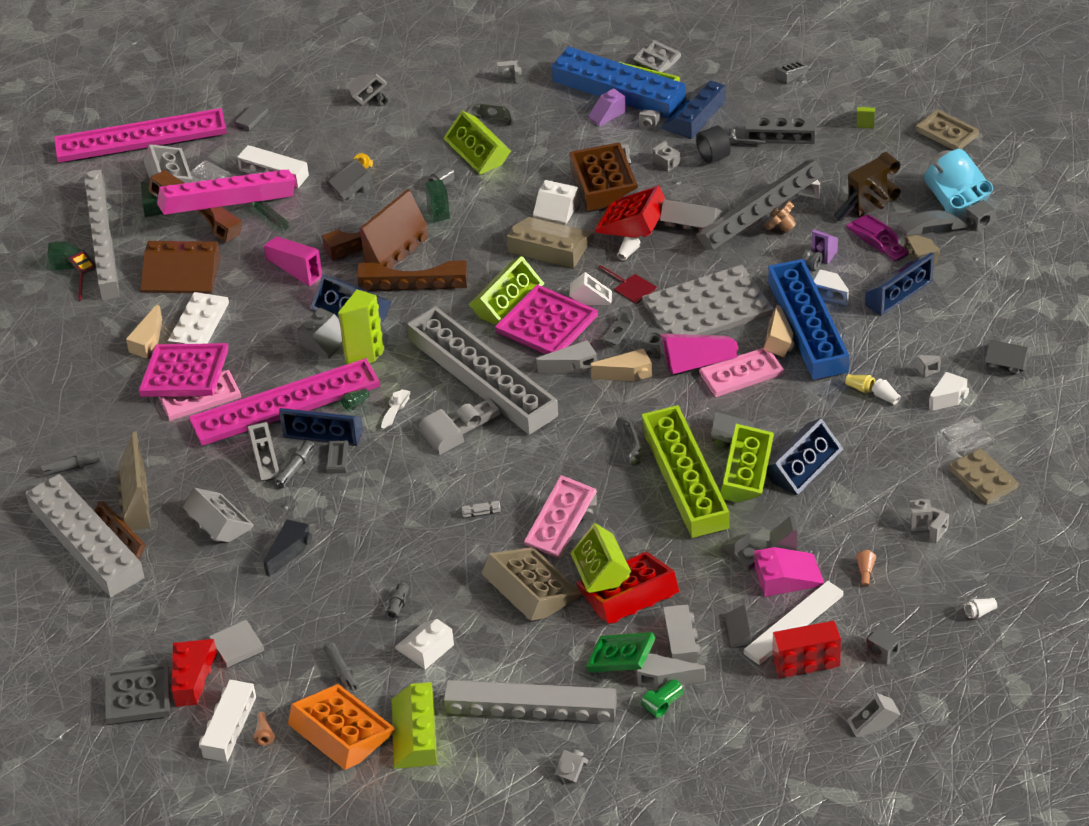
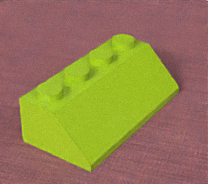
M463 110L443 138L479 174L501 166L511 152L476 116Z
M520 256L511 261L469 305L480 319L497 325L537 284L543 286L544 282L526 260Z
M357 289L338 312L346 365L367 358L369 363L375 362L384 351L377 296Z
M740 424L735 425L720 491L724 500L740 503L762 495L774 436L773 432Z
M596 523L591 526L570 553L585 588L590 593L619 587L622 582L628 579L631 572L614 535Z
M432 682L410 684L391 699L392 726L396 728L393 733L394 769L437 765Z

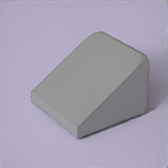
M917 356V370L923 378L940 372V356Z

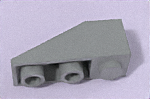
M588 340L537 357V372L583 373L591 370L590 363L597 361V353Z
M648 654L643 668L637 670L638 685L659 689L671 679H676L681 685L705 682V665L663 657L657 654Z

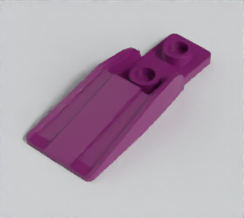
M866 214L846 225V228L875 249L885 253L893 261L896 262L908 256V251L899 244L896 233L888 225L871 215Z

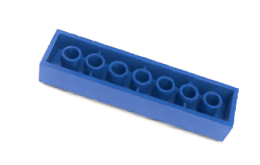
M569 46L551 66L553 82L599 97L614 88L625 96V105L642 111L661 112V117L667 119L686 100L685 83Z
M804 259L768 266L769 286L792 329L793 338L812 380L848 373L850 356Z

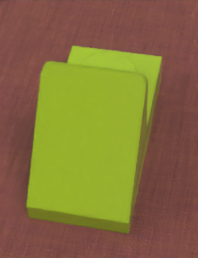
M857 107V128H874L875 107Z

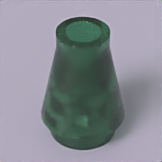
M363 388L344 393L341 397L343 407L346 410H354L370 397L369 391Z

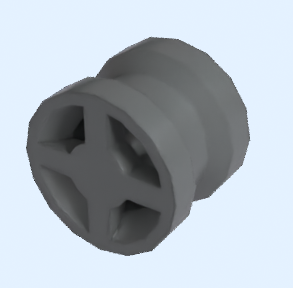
M806 249L802 256L806 265L814 270L820 267L823 258L822 253H814L813 250Z

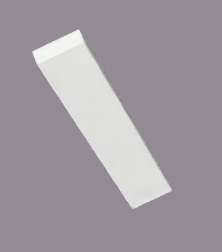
M827 581L744 649V655L760 665L772 655L773 632L809 625L843 597V591Z

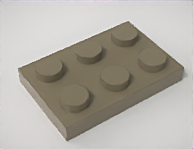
M938 109L916 126V132L952 150L963 149L979 136V129Z
M981 448L949 464V470L985 504H989L1018 488L1019 482Z

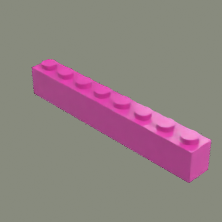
M287 169L162 186L159 188L157 205L163 214L291 197L293 196L296 179Z

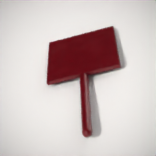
M602 265L599 266L601 270L623 282L614 291L635 304L642 301V296L651 294L658 289L657 286L637 274L625 280Z

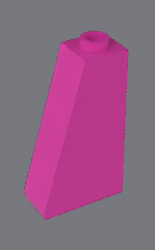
M277 236L264 245L267 260L306 285L311 286L321 279L322 270L318 249Z
M661 334L667 368L672 374L737 358V342L729 336Z

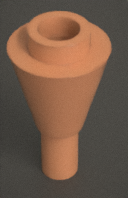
M862 550L856 554V559L861 574V586L868 587L876 555L869 550Z
M259 712L257 714L258 723L253 740L261 746L269 745L274 741L275 735L266 721V714Z

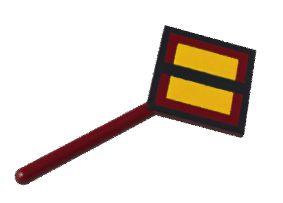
M84 250L68 257V260L80 273L79 301L82 300L83 274L96 268V264Z

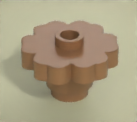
M790 200L771 211L770 216L763 224L768 231L777 226L781 231L787 233L796 225L794 218L789 214L794 207Z

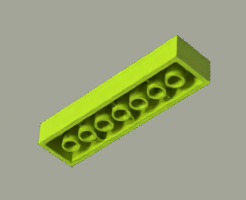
M679 405L641 414L643 434L691 538L729 529V510Z

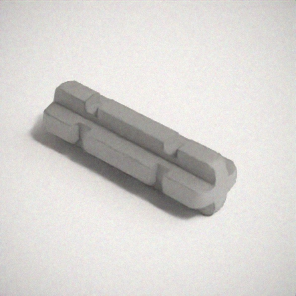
M498 500L491 501L490 504L484 502L472 504V507L470 505L462 506V515L465 518L471 517L472 514L478 516L490 514L491 511L493 513L501 511Z

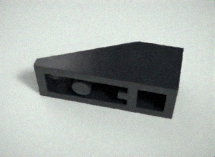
M288 519L285 521L263 562L266 576H271L304 552L307 544L309 545L312 540L309 524Z

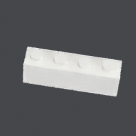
M248 145L237 157L239 170L250 174L289 169L296 179L294 186L296 188H299L309 176L307 162Z
M229 680L227 687L223 688L221 700L215 705L212 720L208 721L206 733L204 736H201L199 741V748L202 751L203 758L228 762L256 699L254 684Z

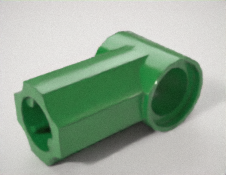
M671 679L657 691H648L641 700V706L655 717L660 718L667 712L669 705L684 694V689L679 681Z

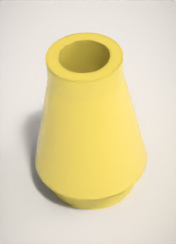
M848 374L845 384L867 394L868 392H873L871 389L875 384V378L871 377V375Z

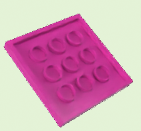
M537 284L495 326V332L541 353L549 354L568 347L598 316V310Z
M228 343L156 344L139 389L140 397L213 396L229 350Z

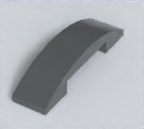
M934 210L918 213L905 219L897 225V229L906 236L922 234L923 227L945 224L950 229L967 228V224L952 213Z

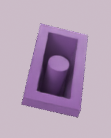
M614 88L600 96L589 114V120L600 127L625 113V96Z
M813 229L811 250L814 253H822V263L828 264L837 253L838 238Z

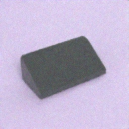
M742 605L725 614L730 648L751 644V632L746 606Z

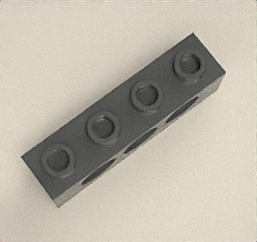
M746 116L745 139L765 141V143L815 144L816 118Z

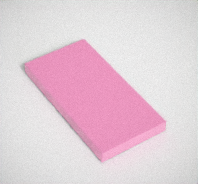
M760 348L739 355L737 358L700 368L699 374L713 395L718 397L784 375V369L773 353Z
M226 370L221 372L213 396L158 397L169 421L239 399L241 398V393L230 371Z
M561 475L525 538L524 544L560 559L596 494V489Z

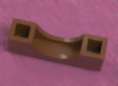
M338 229L322 235L324 250L332 261L363 250L361 232L346 233Z

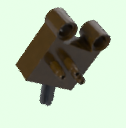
M884 152L878 158L849 173L848 200L838 209L834 216L839 221H842L852 211L860 218L877 208L882 210L884 204L889 201H895L900 196L901 189L887 179V174H895L900 169V162L888 152Z

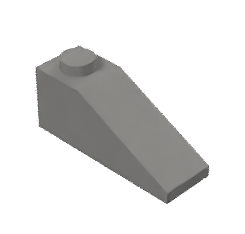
M267 422L248 426L249 437L261 482L275 479L280 473Z

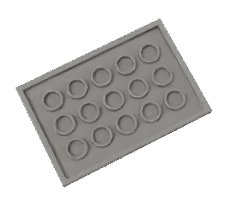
M743 265L642 296V302L660 329L667 331V334L711 335L770 316L774 312V308Z

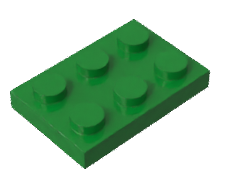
M652 632L600 636L586 665V669L589 673L642 669L656 637Z

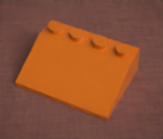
M339 684L292 703L288 720L289 726L344 770L361 763L389 738L396 729Z

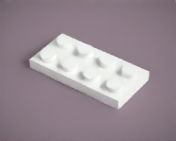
M194 292L168 339V344L208 343L229 304L228 297Z

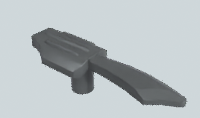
M729 129V135H727L730 145L744 144L756 146L765 144V141L736 139L735 129Z

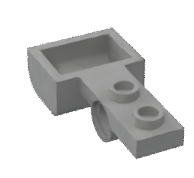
M490 398L474 407L471 404H464L459 408L458 415L452 419L440 409L422 419L419 424L420 433L436 452L441 455L464 442L463 434L500 415V411Z

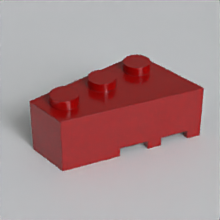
M214 639L173 643L172 693L176 707L197 705L205 686L206 677L211 672V665L218 655Z

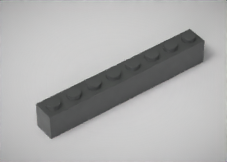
M807 160L697 233L696 235L704 250H714L824 176L817 161Z

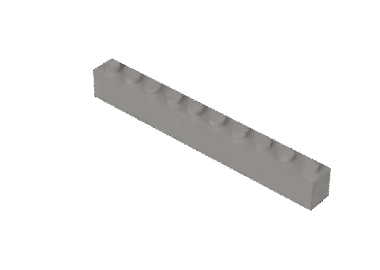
M101 170L84 172L98 284L102 300L119 298L120 293Z

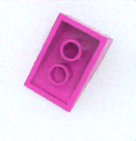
M776 547L754 551V568L764 597L821 587L824 584L813 553Z

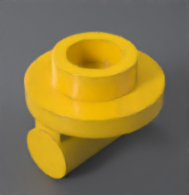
M359 153L354 157V160L357 158L366 169L373 165V160H370L367 154Z

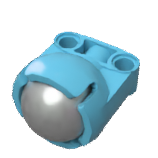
M963 149L942 151L935 155L923 176L926 185L935 194L945 211L955 216L966 213L968 207L982 200L986 201L993 190V185L985 179L972 161V158Z

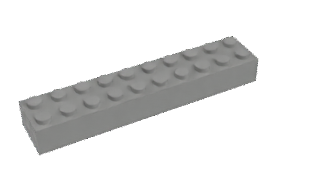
M436 306L407 324L409 341L484 400L490 398L503 415L529 435L558 417L556 398Z

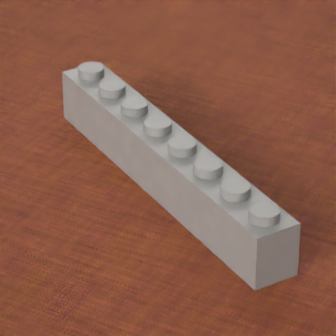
M447 680L444 703L446 714L454 715L466 714L475 716L615 722L617 694L616 689Z

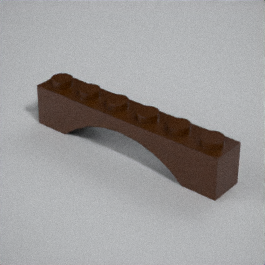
M163 170L150 177L148 191L158 197L160 187L184 184V182ZM214 207L194 210L209 223L213 235L225 243L240 235L242 220L224 208Z
M467 260L447 261L439 266L419 271L390 269L377 262L359 263L357 273L358 287L366 291L467 288Z

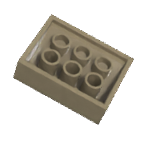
M528 217L515 224L508 233V253L574 269L595 233Z
M132 432L119 462L120 470L117 471L118 482H121L118 485L119 496H122V498H119L120 510H123V512H120V518L133 531L150 528L145 467L137 432Z
M534 547L489 553L481 573L488 579L489 583L493 584L530 621L547 618L583 595L573 583Z

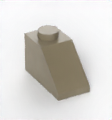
M905 235L904 247L908 251L911 260L932 252L934 253L933 266L937 265L940 250L938 246H935L932 239L919 235Z

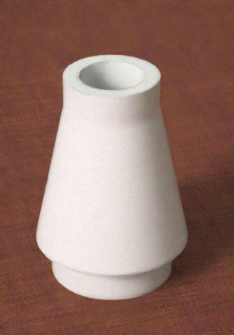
M624 237L617 257L625 261L640 247L639 238Z
M877 380L871 389L875 396L893 405L898 403L901 398L887 380Z
M994 598L970 599L965 603L964 609L968 618L978 619L990 611L996 610L997 603Z

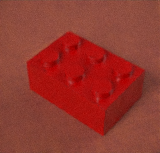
M834 620L773 632L772 660L779 678L840 667L841 637Z

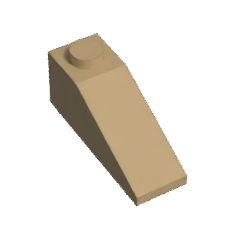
M156 305L126 338L129 353L147 359L153 353L156 344L159 342L162 324L159 305Z
M777 305L769 321L763 349L785 357L787 351L791 352L794 341H792L793 332L781 306Z
M644 348L590 363L592 379L638 381L652 377V363Z

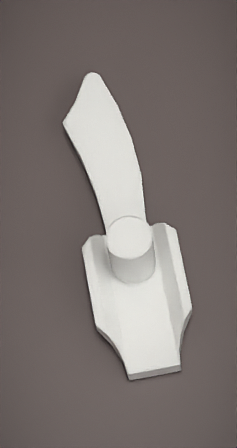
M402 389L393 393L389 400L391 408L384 416L381 429L393 424L397 411L401 410L407 403L410 391Z

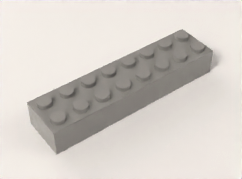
M60 474L25 492L30 509L110 598L145 578L140 560Z

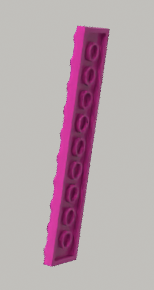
M222 108L54 136L59 163L146 148L149 144L163 145L227 134Z
M367 358L189 416V420L201 446L246 432L248 431V426L265 422L270 424L279 421L280 408L309 411L380 387V381Z

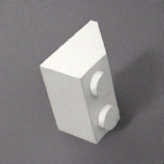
M545 180L538 192L533 218L566 225L579 204L578 187Z
M438 619L424 622L397 644L395 649L423 669H426L454 645L452 629Z

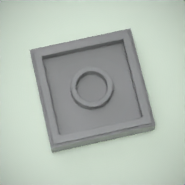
M247 620L209 636L210 639L215 640L217 652L226 667L265 651L263 644Z

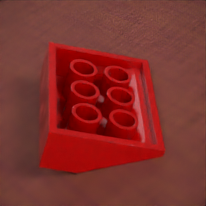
M657 185L624 196L610 204L596 226L595 232L632 238L649 236L660 219L665 199L660 186Z
M645 551L626 560L631 572L628 579L622 582L619 587L590 593L586 590L582 580L576 582V585L599 618L610 624L618 622L625 616L634 615L645 607H651L655 603L663 599H669L674 594L679 593L675 571Z

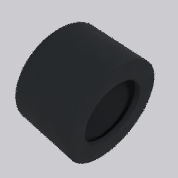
M719 125L696 134L698 151L706 163L710 164L730 155L729 139Z

